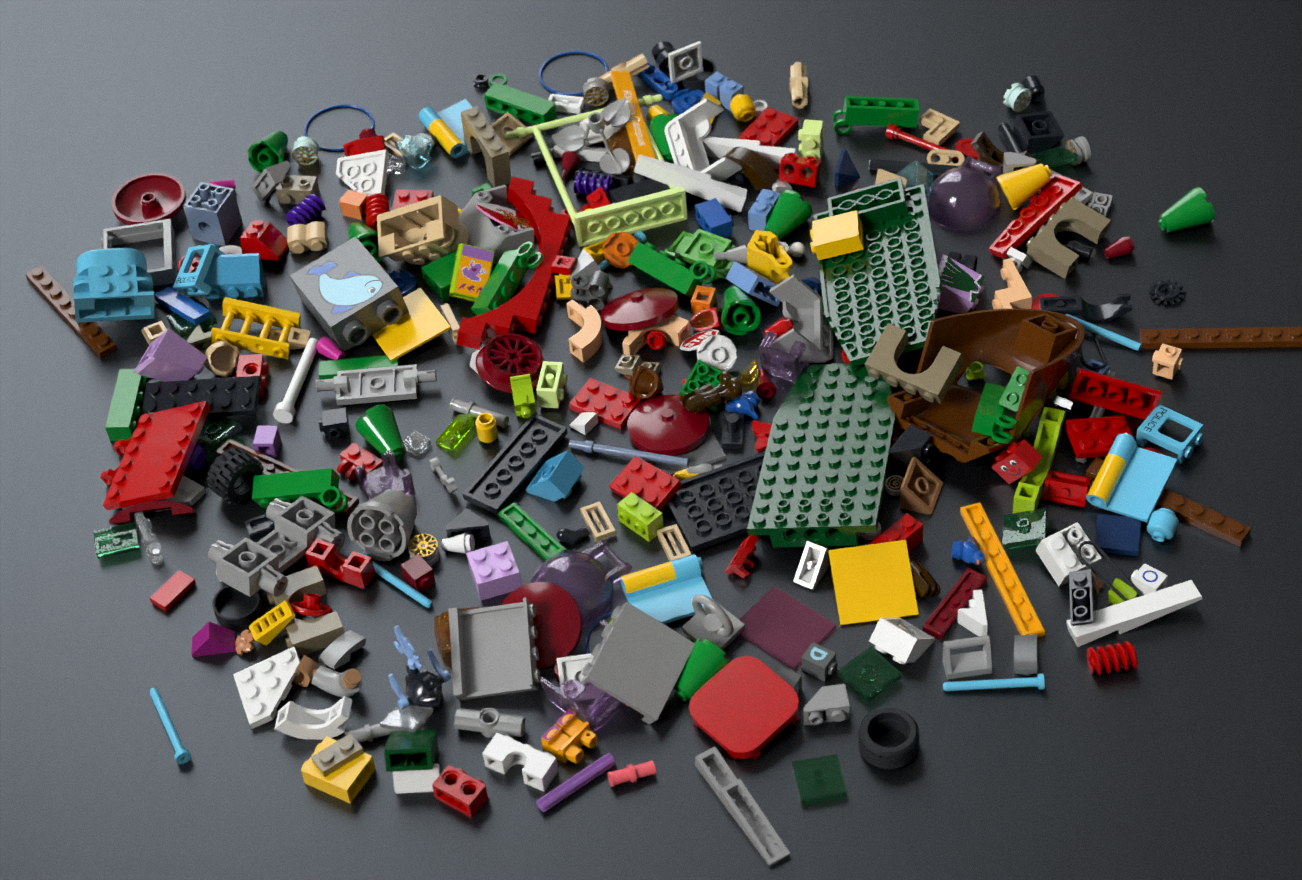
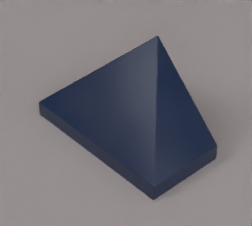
M842 148L835 169V187L842 186L860 177L846 148Z

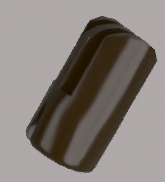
M918 560L916 562L911 561L910 566L915 591L921 598L938 596L941 592L939 584Z

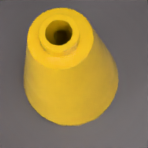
M1041 163L1002 174L996 178L1013 210H1016L1050 181L1049 176L1052 173L1047 165L1043 166Z

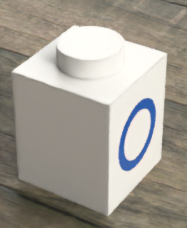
M1144 563L1139 570L1136 569L1133 572L1130 580L1143 596L1166 588L1168 575Z

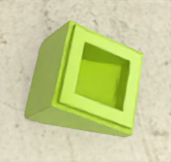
M1118 578L1112 584L1128 600L1134 599L1138 595L1131 586ZM1110 588L1108 592L1109 604L1116 605L1125 602Z

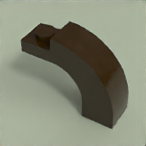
M984 131L978 133L970 144L979 155L976 162L990 174L997 177L1002 175L1004 153L994 146ZM1028 151L1019 153L1020 155L1033 158ZM1014 167V171L1027 167Z
M734 147L723 156L742 166V169L739 171L747 176L756 191L769 188L779 179L773 167L761 155L749 148Z

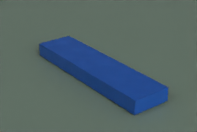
M167 287L154 294L155 301L195 325L212 317L210 310L171 287Z

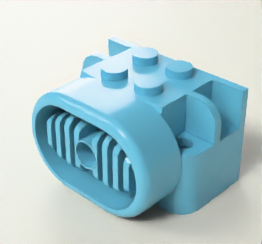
M131 248L94 249L84 252L77 258V276L73 280L76 323L155 319L153 281L151 275L147 272V260L142 252Z

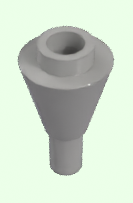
M746 245L727 250L726 252L714 253V260L727 259L728 261L747 264Z

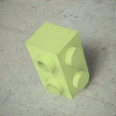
M804 120L803 128L799 129L798 140H801L799 155H802V157L813 156L817 160H821L823 153V121Z
M543 361L536 389L539 407L559 408L560 400L564 399L563 386L567 385L568 375L564 373L563 362Z

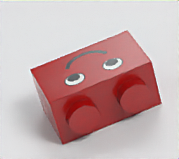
M1023 439L1018 443L1013 442L1006 450H1000L995 455L994 459L996 461L991 467L1010 484L1033 471L1042 455Z

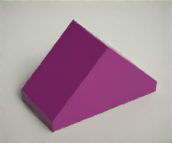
M209 621L192 637V657L236 652V632Z

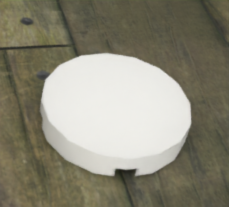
M709 336L701 341L697 349V360L721 371L731 370L736 363V347L725 336Z

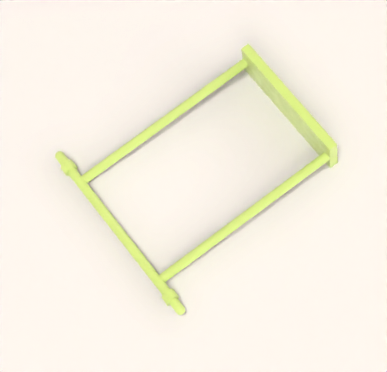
M660 94L643 96L642 99H638L639 106H652V103L662 101L663 96ZM604 108L526 128L523 126L518 127L516 130L505 134L506 139L516 137L520 139L534 133L575 227L579 247L604 241L614 232L633 234L637 231H644L687 220L686 197L683 186L677 188L669 186V190L576 213L541 131L583 121L594 112L601 113ZM645 122L655 158L664 161Z

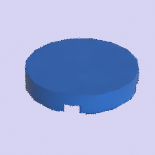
M684 89L677 92L672 100L674 112L679 115L701 102L705 93L697 89L696 91Z
M394 270L387 273L398 286L402 297L417 289L416 278L411 272L406 270L395 272Z

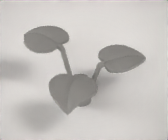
M627 98L611 103L601 113L594 112L588 117L589 123L586 124V132L580 126H568L560 132L553 134V141L562 150L575 152L584 147L583 140L588 138L591 129L592 132L601 134L609 153L603 155L600 159L599 164L602 171L607 174L625 173L630 165L628 153L622 148H617L611 152L603 131L605 125L611 124L613 127H621L629 122L631 112Z

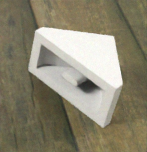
M807 541L793 582L814 589L828 569V548Z

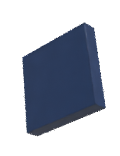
M1097 514L1094 543L1099 545L1105 553L1138 556L1141 520L1131 517Z

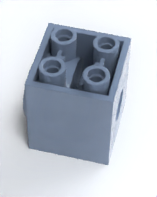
M200 182L183 206L192 239L226 246L242 224L233 188Z

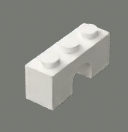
M496 733L482 753L485 767L504 775L511 766L516 764L524 765L522 769L524 783L545 792L558 772L557 761L552 754L534 749L529 744L515 741L508 735L503 736Z

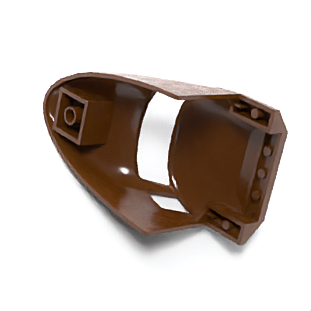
M1020 308L982 310L932 320L916 374L922 373L931 367L942 346L961 353L964 363L941 404L936 401L929 402L923 396L917 393L915 395L910 394L906 390L888 395L887 401L892 412L896 413L898 426L906 430L909 425H912L932 434L931 444L939 448V451L954 456L957 461L963 463L1010 446L1013 442L1021 440L1050 394L1076 360L1084 340V328L1074 318L1061 313ZM974 361L992 365L1012 375L1017 366L1029 371L1017 414L1010 411L1007 416L1017 421L1016 427L1003 428V431L1013 436V440L1009 444L994 441L991 436L972 432L982 392L958 385L957 382Z

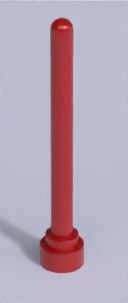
M892 123L886 130L885 136L892 140L900 138L928 150H949L902 132L899 126Z

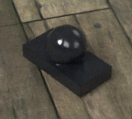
M1055 395L1051 403L1056 404L1054 409L1065 411L1064 422L1070 420L1073 416V410H1080L1082 404L1080 401L1070 399L1065 395Z

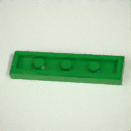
M387 355L319 361V380L332 379L334 376H337V371L399 366V358L393 362L389 360Z
M515 502L498 512L499 518L549 565L567 555V550Z

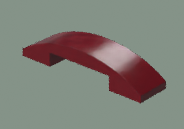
M149 501L120 511L109 519V524L134 523L133 514L172 509L173 516L196 514V509L173 501Z

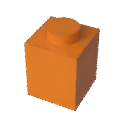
M347 190L339 201L342 215L362 220L366 215L365 201L368 198V194Z

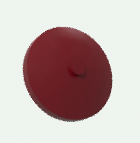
M146 173L135 176L120 185L113 194L111 205L115 217L125 225L173 219L181 212L186 203V192L182 182L172 175Z
M640 289L623 294L608 302L601 310V318L603 324L612 330L630 331L643 329L661 323L674 315L679 308L677 294L669 289Z
M661 395L648 399L639 404L628 418L629 438L638 449L645 452L670 456L689 452L699 446L709 433L710 423L707 410L705 409L698 413L689 412L680 403V398L683 395Z
M547 582L529 583L510 593L501 605L523 602V598H527L534 604L536 617H533V626L535 625L537 629V639H534L535 647H537L539 652L536 669L547 670L555 667L557 658L569 657L575 651L582 635V615L576 601L563 588Z

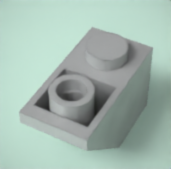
M845 684L822 687L803 708L804 725H818L825 722H840L850 719V706Z

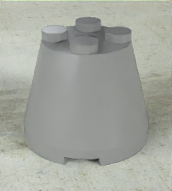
M388 489L359 505L351 513L347 523L351 541L354 540L364 550L363 553H368L374 560L390 561L402 554L408 546L417 517L415 498L402 491Z

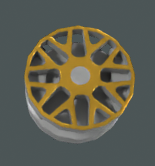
M594 77L588 79L587 83H584L583 92L586 103L592 106H600L608 100V86L605 80Z
M1080 136L1074 141L1072 139L1066 141V154L1071 164L1077 165L1081 162L1090 161L1091 149L1085 137Z
M419 534L413 537L408 544L410 559L419 554L429 566H432L440 557L438 542L432 535Z

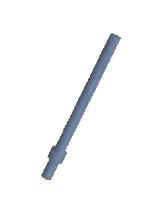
M570 440L569 448L581 449L587 453L599 452L630 458L637 456L642 460L685 467L689 465L688 458L596 444L595 441L590 440L585 442Z

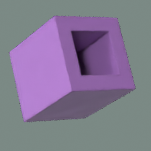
M257 426L253 441L254 450L271 458H277L281 443L278 426Z

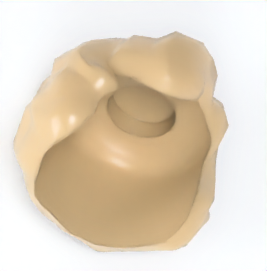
M225 340L215 342L206 349L205 355L207 358L204 365L212 373L228 377L237 366L240 351L237 346H233Z

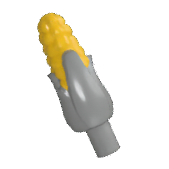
M703 463L693 467L689 466V468L675 472L673 477L681 481L722 467V464L712 466L711 464Z

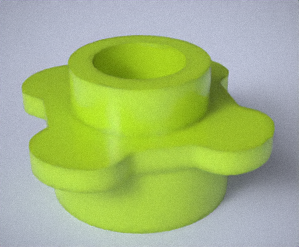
M977 361L971 363L965 371L967 374L966 379L970 381L986 377V373L983 372V365Z

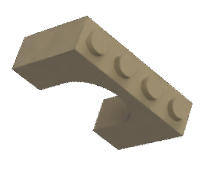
M478 106L462 111L461 120L466 147L472 155L483 152L487 178L493 187L510 184L512 179L509 151Z
M1071 197L1067 203H1062L1057 214L1053 213L1046 226L1042 225L1036 237L1030 238L1026 245L1028 247L1026 255L1066 279L1076 268L1079 255L1060 244L1055 235L1062 231H1074L1097 244L1107 233L1111 220Z
M888 323L865 363L868 374L875 379L881 378L886 380L891 386L897 387L898 385L903 387L910 394L915 395L917 393L929 402L936 401L941 404L964 363L962 354L942 346L933 364L926 371L919 374L905 373L897 367V362L909 341L907 332Z
M317 565L285 576L288 579V585L280 596H274L266 592L270 604H275V606L284 600L289 601V604L303 601L305 593H314L321 596L327 594ZM337 611L312 620H300L294 617L281 630L283 635L287 634L288 636L285 639L288 649L295 647L299 657L328 647L334 640L345 633Z

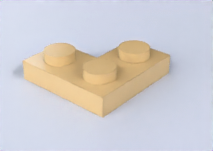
M933 109L927 110L919 118V124L930 128L923 135V140L939 146L960 128L959 121Z

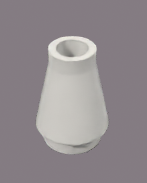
M463 533L442 539L443 551L466 554L474 551L475 548L472 534Z

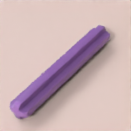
M611 753L605 754L538 799V808L542 812L547 811L616 764L615 758Z

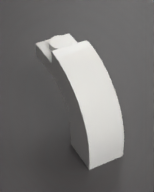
M344 696L332 707L324 710L308 709L289 701L278 711L275 730L301 739L323 740L326 736L330 738L336 737L345 731L346 722L352 715V699Z

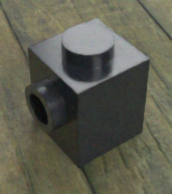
M346 408L321 411L322 420H319L320 432L325 433L326 440L350 436Z

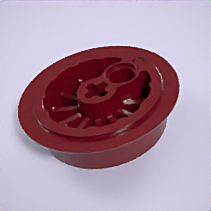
M507 333L492 338L478 352L475 365L478 374L488 385L500 391L512 393L510 377L530 374L533 390L536 389L542 364L545 360L539 346L534 341L519 334Z

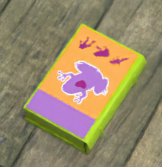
M461 243L458 245L457 253L455 254L456 259L449 296L475 302L490 277L494 251Z

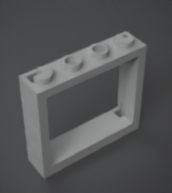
M171 219L104 229V238H101L102 248L104 249L114 248V245L164 238V268L147 270V272L152 277L153 286L175 283V233Z

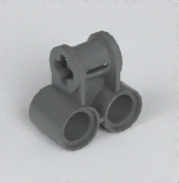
M596 271L592 277L582 274L574 275L571 278V285L573 286L570 291L571 297L575 300L588 301V306L592 305L597 311L602 310L609 293L607 289L609 282L608 274L603 271Z

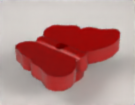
M756 420L752 422V431L757 436L755 443L756 452L766 450L772 426L771 423L767 424Z

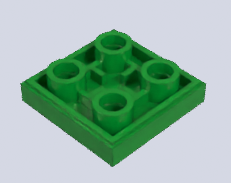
M698 360L680 390V395H685L706 384H712L713 388L720 384L719 377L722 371ZM720 404L708 408L716 412Z

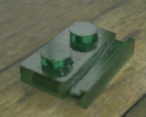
M135 522L93 531L98 559L140 549Z

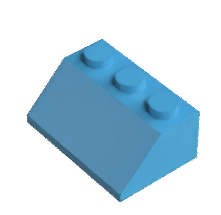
M260 254L214 255L203 281L212 287L210 294L206 295L207 299L264 297L266 278Z

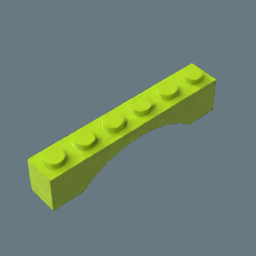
M1044 407L1033 446L1042 455V458L1034 470L1024 475L1018 483L1013 500L1014 515L1034 519L1044 489L1045 479L1051 468L1064 429V410Z

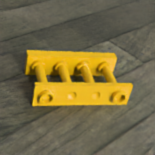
M227 297L224 298L223 316L226 317L221 329L212 327L213 344L225 340L241 350L289 359V343L286 342L291 327L300 329L301 313ZM233 318L245 320L240 333L229 331ZM253 322L264 324L259 337L248 335ZM272 326L283 328L278 341L267 339Z

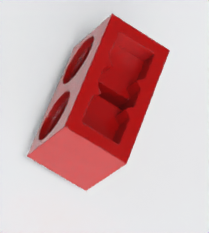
M787 153L780 162L778 181L815 187L819 182L821 160H817L813 156L801 157L796 153ZM788 164L793 165L795 170L789 169ZM806 167L810 168L813 173H808Z
M450 765L445 768L432 784L435 798L471 818L488 799L486 784L481 779H474L467 775L464 770L456 769Z

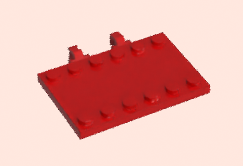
M207 401L141 415L132 438H128L127 441L121 439L115 442L113 449L119 456L123 453L124 456L119 468L117 467L115 471L108 469L106 472L102 471L100 479L106 485H111L103 503L106 510L175 496L211 406Z

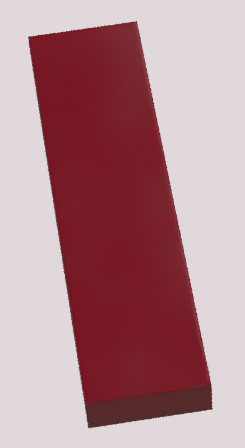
M967 568L925 622L922 631L942 640L957 621L958 609H964L969 606V599H973V590H981L987 582V576Z

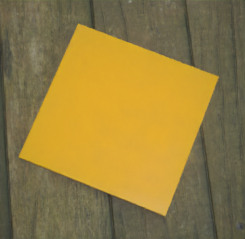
M421 287L403 297L409 313L402 316L397 323L387 325L372 334L391 362L451 329L450 325Z
M906 540L828 550L840 626L878 621L880 617L919 615Z

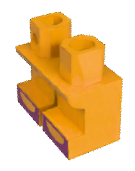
M570 709L556 721V725L553 724L541 737L543 751L552 754L563 763H566L568 760L578 763L584 756V752L580 747L584 744L588 748H593L598 742L597 735L590 730L589 722L579 720L576 717V713Z

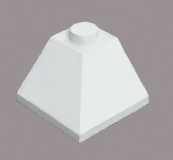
M700 41L668 54L670 81L672 84L703 71Z

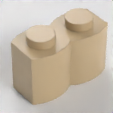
M312 222L307 225L296 224L287 228L290 253H304L308 250L320 251L328 247L325 222Z

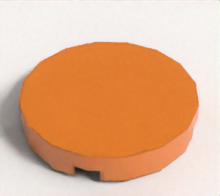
M614 232L607 237L603 244V255L607 262L616 268H630L633 265L627 261L638 240L627 232Z

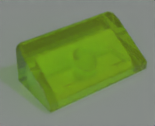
M457 415L435 443L453 450L474 426V415Z

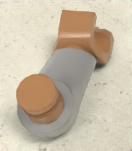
M305 655L296 668L300 673L299 675L296 674L292 681L299 686L307 687L312 680L313 685L339 697L355 695L362 687V677L358 670L349 669L340 673L315 663Z

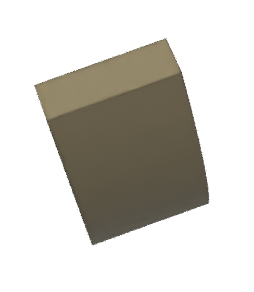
M622 354L615 366V370L623 375L628 374L632 376L634 370L640 365L652 369L659 375L662 367L657 362H642L641 357L638 355Z

